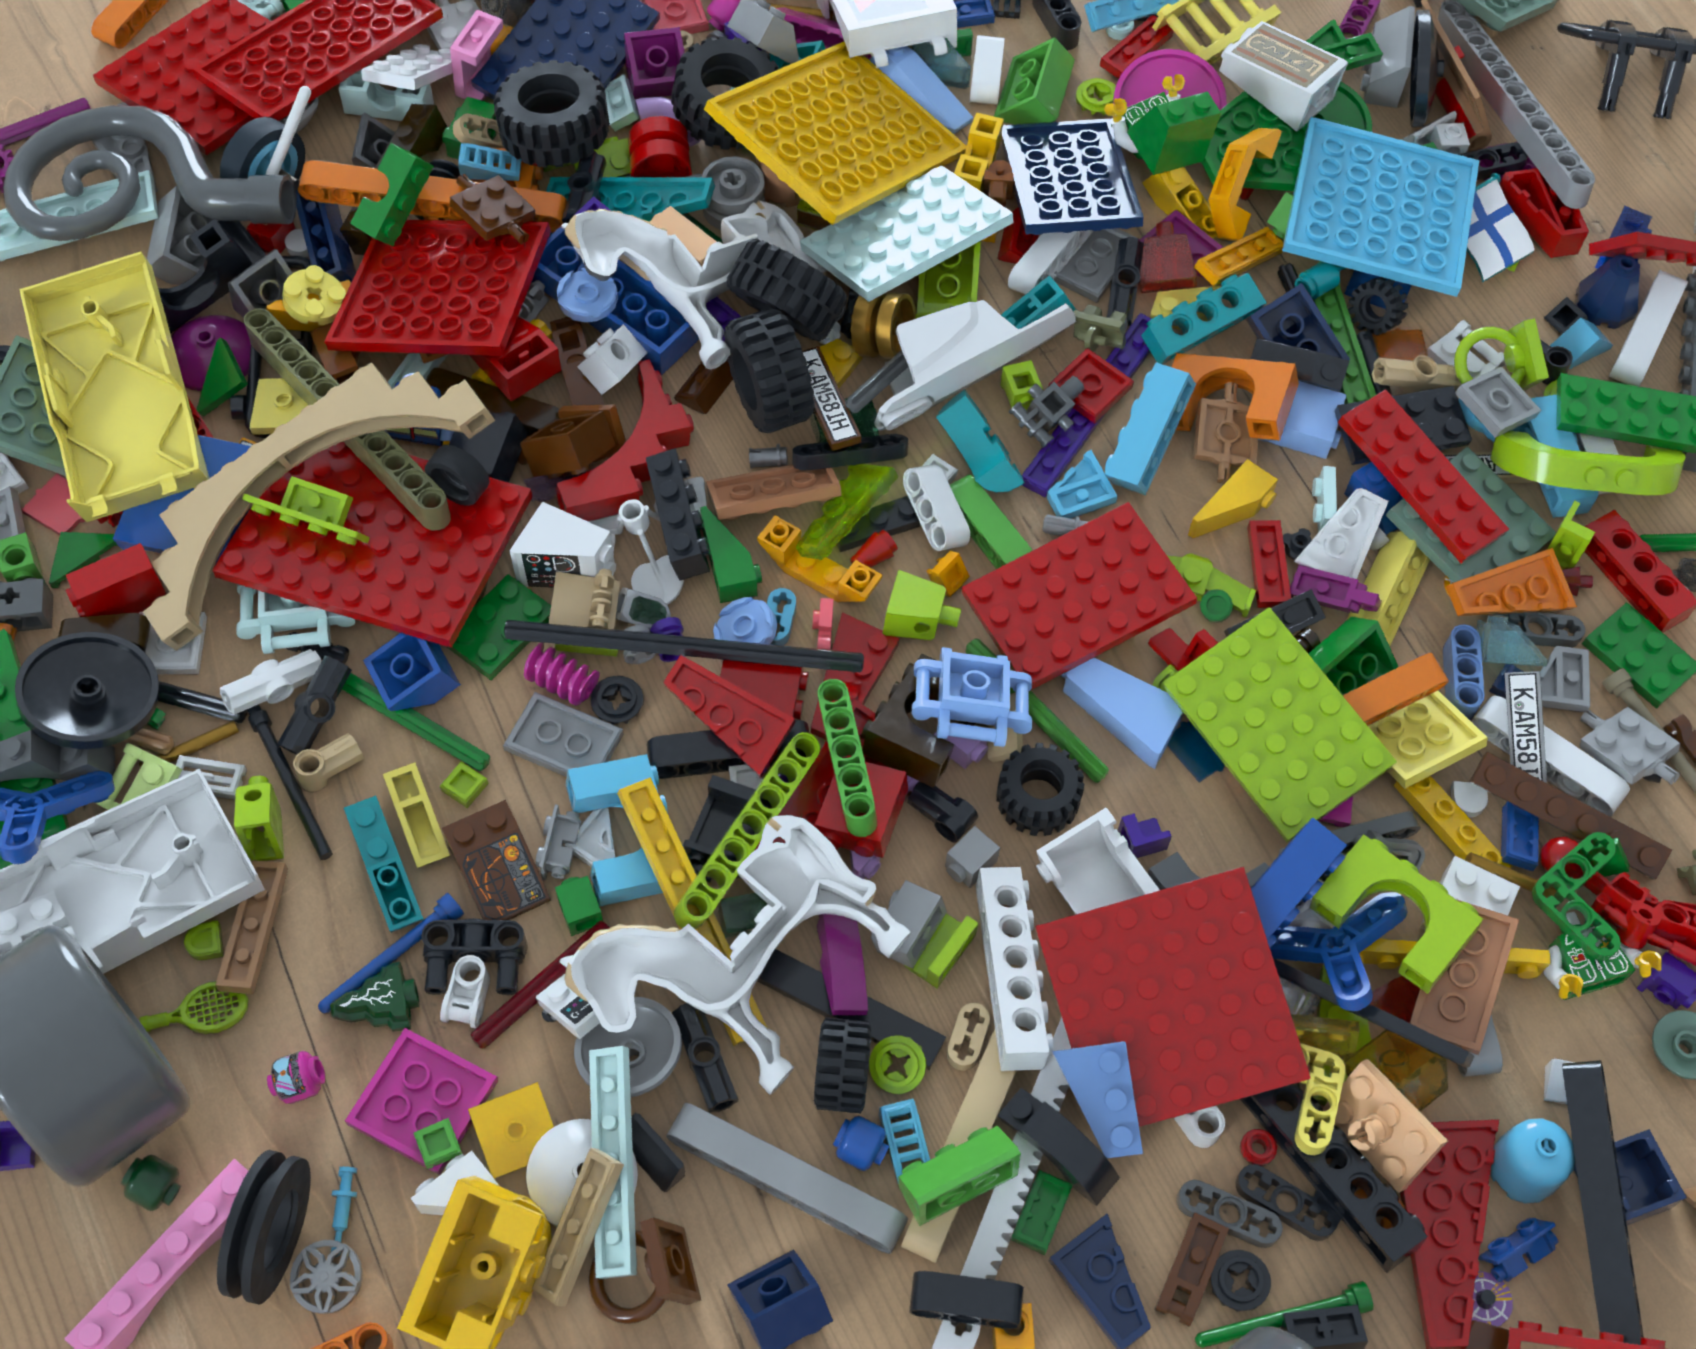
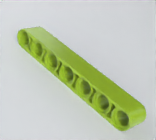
M804 732L799 733L783 749L674 910V919L681 928L689 924L694 929H698L719 904L737 877L738 873L736 870L754 852L760 843L766 823L771 817L778 816L818 757L820 744L814 735ZM795 748L803 750L806 757L800 756ZM778 773L784 774L788 778L789 783L782 781ZM760 798L768 800L772 809L764 807ZM742 824L749 825L753 829L754 835L746 833ZM724 850L732 852L736 856L737 862L728 860ZM706 877L715 879L718 883V889L710 887L706 882ZM687 904L696 906L700 911V916L691 915L687 909Z

